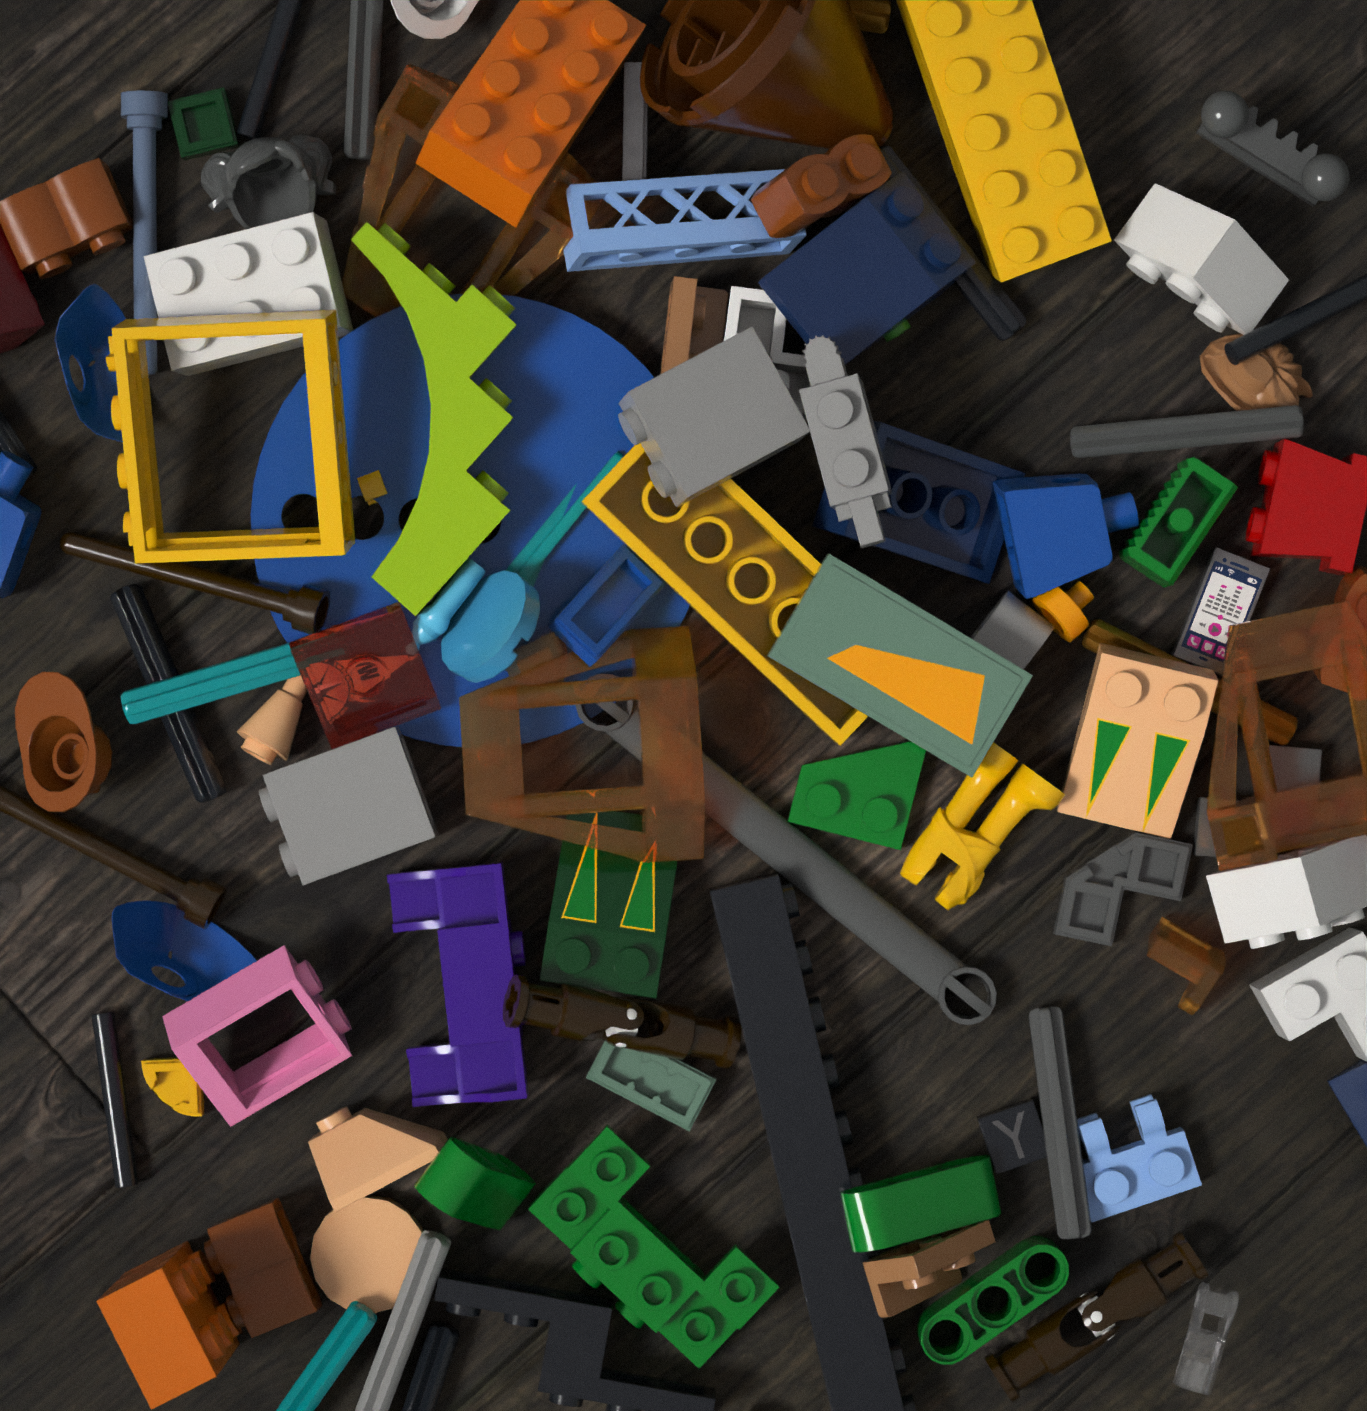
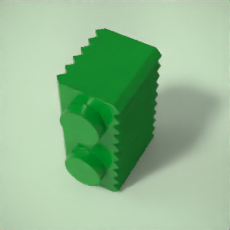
M1195 457L1185 459L1177 464L1178 470L1171 473V480L1164 483L1165 490L1158 492V500L1151 502L1152 509L1144 512L1146 519L1139 521V529L1132 531L1133 538L1125 541V549L1119 550V556L1122 561L1164 588L1173 586L1238 488L1233 482Z

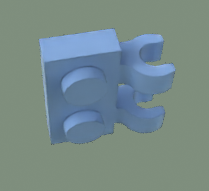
M1152 1094L1129 1101L1142 1140L1113 1150L1110 1149L1102 1119L1098 1118L1096 1112L1077 1119L1079 1136L1087 1157L1083 1159L1091 1222L1202 1186L1184 1130L1178 1127L1166 1131L1157 1099H1153Z

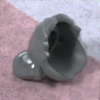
M305 134L293 136L289 141L278 137L253 139L242 144L234 153L220 152L214 154L205 163L201 171V186L212 199L208 207L216 213L229 209L234 218L245 229L311 213L315 207L317 194H336V184L327 179L332 166V155L328 146L320 138Z

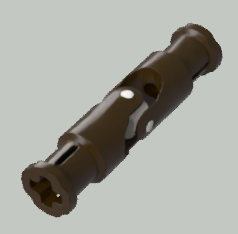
M518 974L514 975L510 980L504 997L503 1021L508 1028L515 1029L520 1024L550 1029L553 1036L577 1041H595L598 1039L607 1041L608 1044L615 1047L677 1060L684 1059L686 1055L714 1060L717 1067L725 1069L732 1066L740 1047L741 1024L738 1022L737 1017L728 1015L719 1020L694 1015L693 1010L688 1007L631 997H612L609 994L580 986L562 984L559 988L529 983L526 976ZM643 1020H646L649 1025L651 1038L635 1037Z
M1179 1231L1173 1235L1172 1244L1145 1261L1137 1258L1117 1271L1113 1280L1105 1288L1102 1296L1097 1297V1291L1084 1293L1079 1298H1075L1027 1329L1026 1338L998 1356L990 1353L984 1359L1010 1400L1014 1402L1020 1398L1019 1391L1048 1372L1055 1376L1114 1337L1120 1328L1119 1325H1115V1322L1148 1316L1167 1304V1296L1194 1278L1202 1281L1209 1274L1188 1241ZM1179 1260L1182 1262L1181 1266L1162 1278L1158 1277L1161 1271ZM1079 1306L1077 1309L1082 1315L1084 1325L1093 1332L1097 1339L1088 1345L1075 1347L1062 1339L1059 1327L1064 1316Z

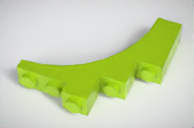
M366 222L351 240L385 277L408 315L424 359L431 403L429 454L417 501L398 541L371 576L416 616L510 511L502 503L509 493L484 470L474 478L467 469L513 419L505 411L512 402L510 398L487 378L479 386L470 378L516 328L517 324L509 318L515 308L490 285L482 293L471 285L459 300L455 302L449 296V293L456 286L430 263L421 271L405 257L404 254L411 246L386 223L377 231Z

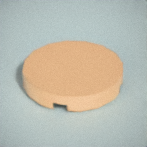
M368 1195L336 1213L332 1210L325 1216L313 1236L310 1260L315 1280L330 1300L345 1309L354 1301L363 1303L375 1313L393 1309L423 1228L408 1210L404 1209L401 1204L386 1197Z

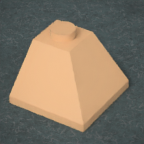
M345 1106L316 1122L320 1132L315 1134L308 1141L329 1202L336 1213L430 1163L448 1139L443 1131L368 1108H364L351 1115L348 1107Z

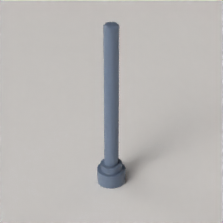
M125 91L121 93V118L127 119V129L133 130L134 319L157 318V310L143 256L157 253L156 131L162 130V120L168 118V94L158 91ZM145 340L148 375L157 372V340Z

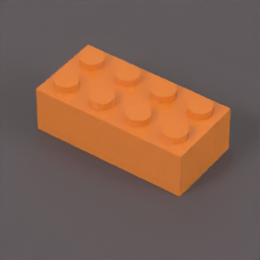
M519 0L430 129L416 164L516 228L624 67V62L628 61L646 25L608 0Z

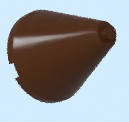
M668 0L660 15L670 22L671 25L660 50L651 43L646 45L640 70V88L648 106L669 122L680 126L831 149L845 138L859 134L872 135L878 147H880L890 136L893 128V109L848 0Z

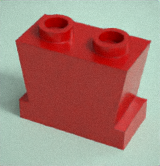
M1288 439L1276 442L1273 451L1265 450L1260 463L1258 484L1266 485L1261 508H1252L1247 523L1245 540L1253 542L1251 556L1321 559L1319 571L1340 576L1351 574L1367 507V456L1353 453L1343 457L1341 461Z

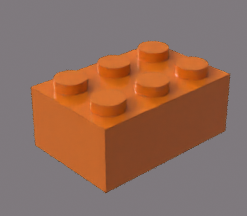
M188 1241L125 1272L96 1301L151 1410L217 1377L240 1345L236 1336L242 1333L241 1328L238 1329L233 1322L227 1303L225 1302L220 1305L210 1286L211 1283L215 1282V1275L208 1259L201 1250L193 1252Z

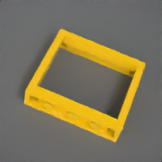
M336 310L125 319L111 328L112 336H108L110 354L106 356V364L110 372L116 371L118 395L112 397L111 417L114 429L116 431L122 430L124 453H120L118 456L117 476L120 487L128 490L130 511L124 514L123 533L128 532L129 546H133L135 564L340 556L347 554L355 544ZM302 333L319 527L164 533L145 340Z

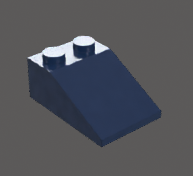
M902 171L821 231L765 275L758 284L806 344L809 343V339H814L815 336L821 337L824 335L825 338L830 337L831 341H835V346L838 345V351L842 353L841 358H843L845 365H847L946 291L976 261L904 171Z
M873 421L892 494L889 495L892 508L878 511L886 542L872 545V547L989 584L1004 540L993 481L1024 478L1025 473L888 424ZM824 488L812 527L859 542L853 518L839 522L836 510L830 507L826 489Z

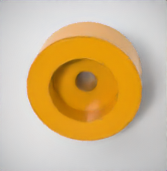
M1078 581L1066 593L1059 587H1056L1034 597L1032 603L1037 612L1055 626L1053 630L1067 642H1072L1089 627L1088 620L1081 610L1094 599V596L1082 582Z

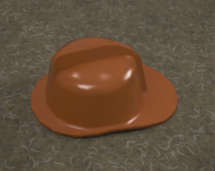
M41 672L33 676L20 690L15 706L16 732L23 762L26 789L35 804L46 811L66 812L77 807L87 795L99 792L100 786L106 780L112 766L113 752L111 743L102 728L92 722L91 712L85 695L73 679L60 672Z

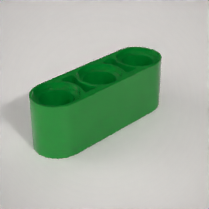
M450 1137L416 1181L414 1187L426 1200L447 1215L499 1231L504 1227L536 1183L524 1170L505 1156Z
M989 1155L952 1160L841 1192L852 1252L885 1249L1001 1215Z
M1030 1236L1017 1243L929 1305L920 1314L917 1322V1335L924 1353L936 1363L942 1365L955 1364L1057 1294L1066 1285L1069 1277V1264L1063 1252L1051 1239L1043 1236ZM1041 1252L1053 1255L1055 1266L1048 1277L1034 1280L1025 1274L1027 1260L1032 1255ZM990 1286H998L1007 1291L1005 1306L995 1313H986L977 1307L979 1294ZM942 1320H950L960 1326L958 1339L948 1346H937L929 1340L931 1328Z

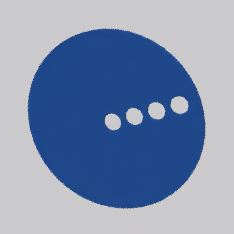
M453 294L449 296L455 302H457L463 294ZM502 295L515 308L509 318L517 324L516 328L470 378L478 386L487 378L512 400L505 411L513 417L509 424L467 469L474 478L484 470L509 493L502 503L510 511L501 520L499 532L492 540L481 543L468 557L486 571L480 581L488 575L508 568L574 486L575 489L564 515L617 451L624 456L629 452L634 444L630 442L620 424L618 414L622 412V409L618 403L628 391L654 378L649 370L631 352L600 328L572 313L546 303L517 296ZM401 306L369 320L339 340L351 497L363 496L357 478L379 470L388 493L374 499L379 503L384 513V523L381 530L372 538L365 540L355 539V544L346 555L254 559L260 584L288 592L292 587L301 589L306 584L330 592V606L325 624L320 633L336 628L341 629L347 640L350 658L409 653L405 645L408 641L412 640L413 622L416 619V616L371 577L402 533L399 525L400 511L407 502L418 498L429 454L431 403L424 359L408 315ZM306 372L284 400L263 445L253 483L251 530L285 528L282 521V510L285 503L291 497L298 494H308L317 498ZM586 508L543 562L534 583V588L539 593L540 614L536 629L528 642L521 638L518 645L513 649L518 656L510 667L488 680L478 683L467 681L450 671L443 662L441 653L442 634L436 641L433 640L430 643L420 645L419 651L416 654L412 655L352 700L365 709L349 707L359 715L386 729L399 726L402 735L444 746L492 748L534 742L560 734L584 723L578 716L575 703L576 694L581 684L589 677L601 673L613 674L624 680L630 690L634 688L654 667L672 642L686 616L689 604L666 583L596 663L589 667L547 626L607 560L625 544ZM438 592L433 596V598H432L425 606H427V605H429V604L431 603V601H432V600L434 599V597L438 594ZM270 611L287 643L313 636L293 630L291 623L283 620L282 614ZM598 680L591 684L614 703L624 696L623 691L611 682ZM583 694L582 705H584L585 711L590 718L604 711Z

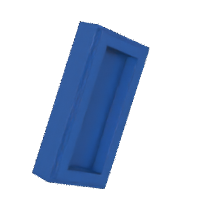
M623 544L547 627L591 667L660 592L666 583Z

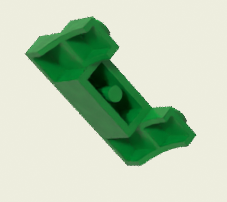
M607 1124L579 1155L531 1202L528 1210L571 1249L570 1254L577 1259L572 1264V1267L583 1280L595 1289H598L603 1283L619 1298L614 1306L626 1320L638 1329L646 1323L655 1333L659 1331L700 1369L736 1329L740 1330L779 1288V1283L774 1278H770L737 1244L704 1276V1272L623 1197L649 1169L650 1163L645 1158L640 1157Z

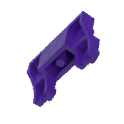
M503 862L387 874L393 915V933L439 928L437 933L449 1043L413 1046L406 1049L413 1096L412 1107L526 1099L529 1093L522 1038V1025L525 1024H520L518 1028L514 1029L506 1027L503 1021V1003L509 982L517 974L516 967L526 966L523 932H512L511 919H509Z

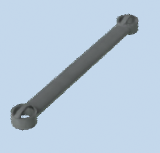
M601 673L589 677L581 684L576 694L575 706L579 718L586 726L596 731L605 732L938 1001L939 1007L949 1019L958 1024L973 1025L982 1022L991 1014L996 1005L997 993L993 981L984 971L963 963L798 828L788 822L777 811L635 698L624 680L613 674ZM602 680L617 685L623 691L625 700H628L627 710H622L591 684ZM583 694L615 718L617 722L607 725V723H598L591 719L586 713L584 705H582ZM963 973L979 977L984 983L986 992H988L987 1002L982 1001L954 977ZM946 987L978 1013L968 1016L952 1011L945 999Z

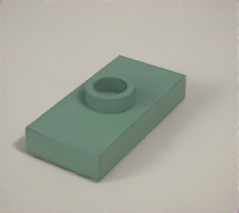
M604 1041L586 1075L587 1079L689 1132L716 1081V1077L683 1060L615 1047L608 1044L607 1041Z

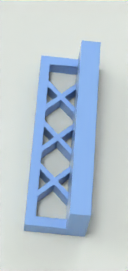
M785 169L571 184L566 189L573 237L563 251L567 272L790 254L807 236L806 229L790 237L772 238L767 233L753 204L749 201L757 188H761ZM736 189H748L744 195L736 191ZM716 191L735 207L726 219L712 220L695 207L693 203L702 192ZM692 193L688 200L680 194ZM660 195L678 209L679 212L670 223L655 224L636 208L645 196ZM636 197L632 204L623 198ZM603 199L623 215L613 228L589 229L584 201ZM740 211L747 216L744 218H735ZM684 215L692 220L691 222H679ZM628 219L636 225L622 227Z

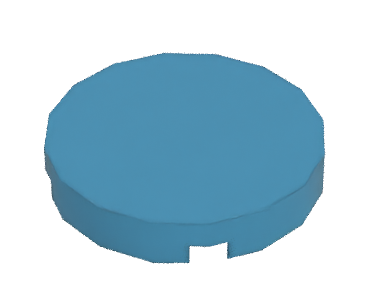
M506 570L488 575L481 580L452 616L449 627L443 634L441 653L442 660L448 669L467 681L478 683L494 678L510 667L518 656L513 649L518 645L521 638L528 642L536 629L540 614L539 593L534 586L529 584L518 573Z

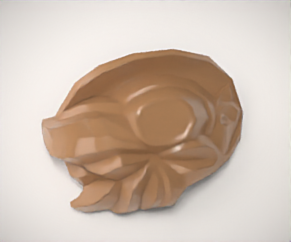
M1243 334L1225 335L1210 342L1199 356L1204 376L1236 411L1298 406L1300 395L1306 398L1313 396L1309 383L1301 376L1302 366L1293 362V354L1282 344H1277L1237 365H1233L1228 360L1224 347L1225 344L1243 336Z

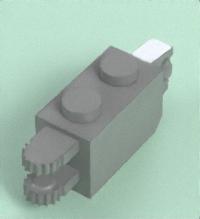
M824 335L821 337L815 336L814 339H809V343L805 344L806 349L803 350L805 353L803 359L807 360L805 367L811 387L800 389L799 393L831 508L836 510L839 522L853 518L861 548L886 542L878 511L892 508L889 499L892 490L864 385L858 374L848 376L844 360L841 358L842 353L838 351V345L835 346V341H831L830 337L825 338Z

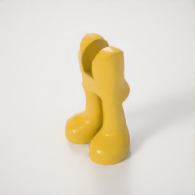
M994 742L974 776L966 775L946 808L942 809L939 807L931 818L930 824L911 848L900 871L902 877L910 883L917 885L926 873L934 867L941 853L958 865L947 875L944 884L935 896V900L946 910L965 904L979 889L985 876L984 870L995 855L1000 852V845L1027 813L1034 809L1052 810L1065 797L1063 792L1022 763L976 832L966 830L965 827L984 800L1018 762V759Z

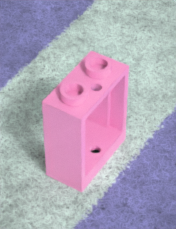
M285 945L162 1016L172 1051L230 1127L352 1056L344 1034L352 1028L343 1009L335 999L327 1003L319 994L324 990L323 985L311 964L307 960L298 964ZM291 989L315 1024L233 1072L208 1037Z

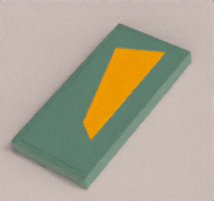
M827 554L767 654L771 659L970 777L974 776L1033 677L1032 674L831 554Z

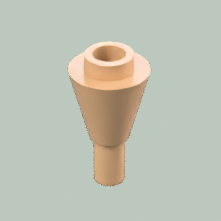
M308 673L287 679L283 688L277 690L237 731L245 739L241 746L245 752L269 765H272L276 757L285 761L288 760L303 707L301 701L312 684Z

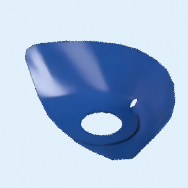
M93 284L83 290L59 317L55 342L65 383L79 419L96 435L123 443L122 430L116 431L112 423L111 402L112 397L118 395L116 371H109L106 364V356L110 354L108 336H112L111 328L124 321L126 317L110 295L99 285ZM71 355L76 358L82 371L84 382L82 391L77 389L71 377L69 368ZM95 361L92 366H89L90 362Z
M144 900L127 902L116 906L112 912V929L117 959L130 975L171 996L189 1001L257 961L234 937L218 925L211 922L207 929H203L185 920V913L177 909L174 904ZM169 951H172V958H171V959H170L169 956H168V955H169ZM155 966L164 967L175 972L184 980L185 986L174 987L160 981L152 973V968Z

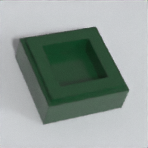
M224 87L168 101L180 155L184 161L240 147L227 91Z

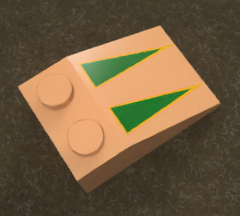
M1099 643L1062 788L1065 797L1059 803L1057 812L1171 839L1204 738L1218 684L1214 670Z

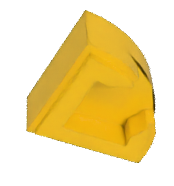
M177 1057L141 1060L146 1083L161 1101L180 1114L196 1117L204 1115V1092Z

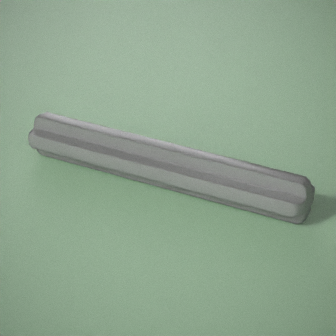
M424 1230L421 1233L355 1411H389L451 1245V1241L447 1236L432 1230Z

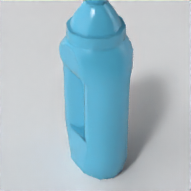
M467 558L444 584L431 603L424 606L417 614L413 622L412 640L408 641L405 645L409 653L416 654L419 651L420 645L430 643L433 640L436 641L447 630L452 616L486 573L480 565Z

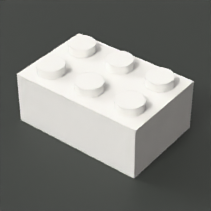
M314 212L143 256L158 318L336 310L338 337L345 336L353 331L327 220ZM303 334L166 339L164 343L171 371L191 376L303 347Z

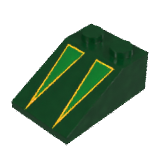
M576 804L568 805L541 968V981L657 998L684 821Z

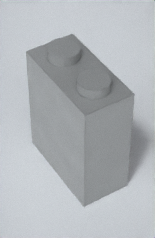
M753 326L628 391L618 403L622 409L618 417L624 433L632 444L637 445L641 443L652 463L647 469L654 487L663 498L670 496L676 508L798 443L810 433L806 421Z
M399 726L263 775L267 787L259 789L262 806L270 822L279 820L287 841L279 844L281 858L289 876L299 875L302 885L439 836Z

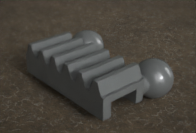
M1227 90L1218 91L1209 96L1204 102L1201 110L1202 124L1196 134L1314 207L1318 200H1334L1340 197L1347 189L1350 180L1349 169L1340 157L1329 153L1317 155L1318 146L1314 143L1302 152L1296 150L1298 133L1292 131L1281 140L1276 137L1278 121L1273 118L1262 127L1256 125L1258 108L1252 106L1248 109L1247 103L1239 94Z

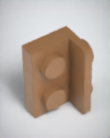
M674 276L670 284L660 374L723 342L728 301L726 290L697 286L698 279Z
M989 1220L903 1243L863 1262L879 1317H892L959 1284L962 1281L960 1268L976 1261L974 1252L995 1243Z

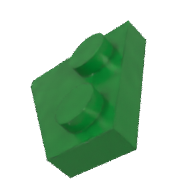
M909 741L801 765L788 822L901 850L926 750Z

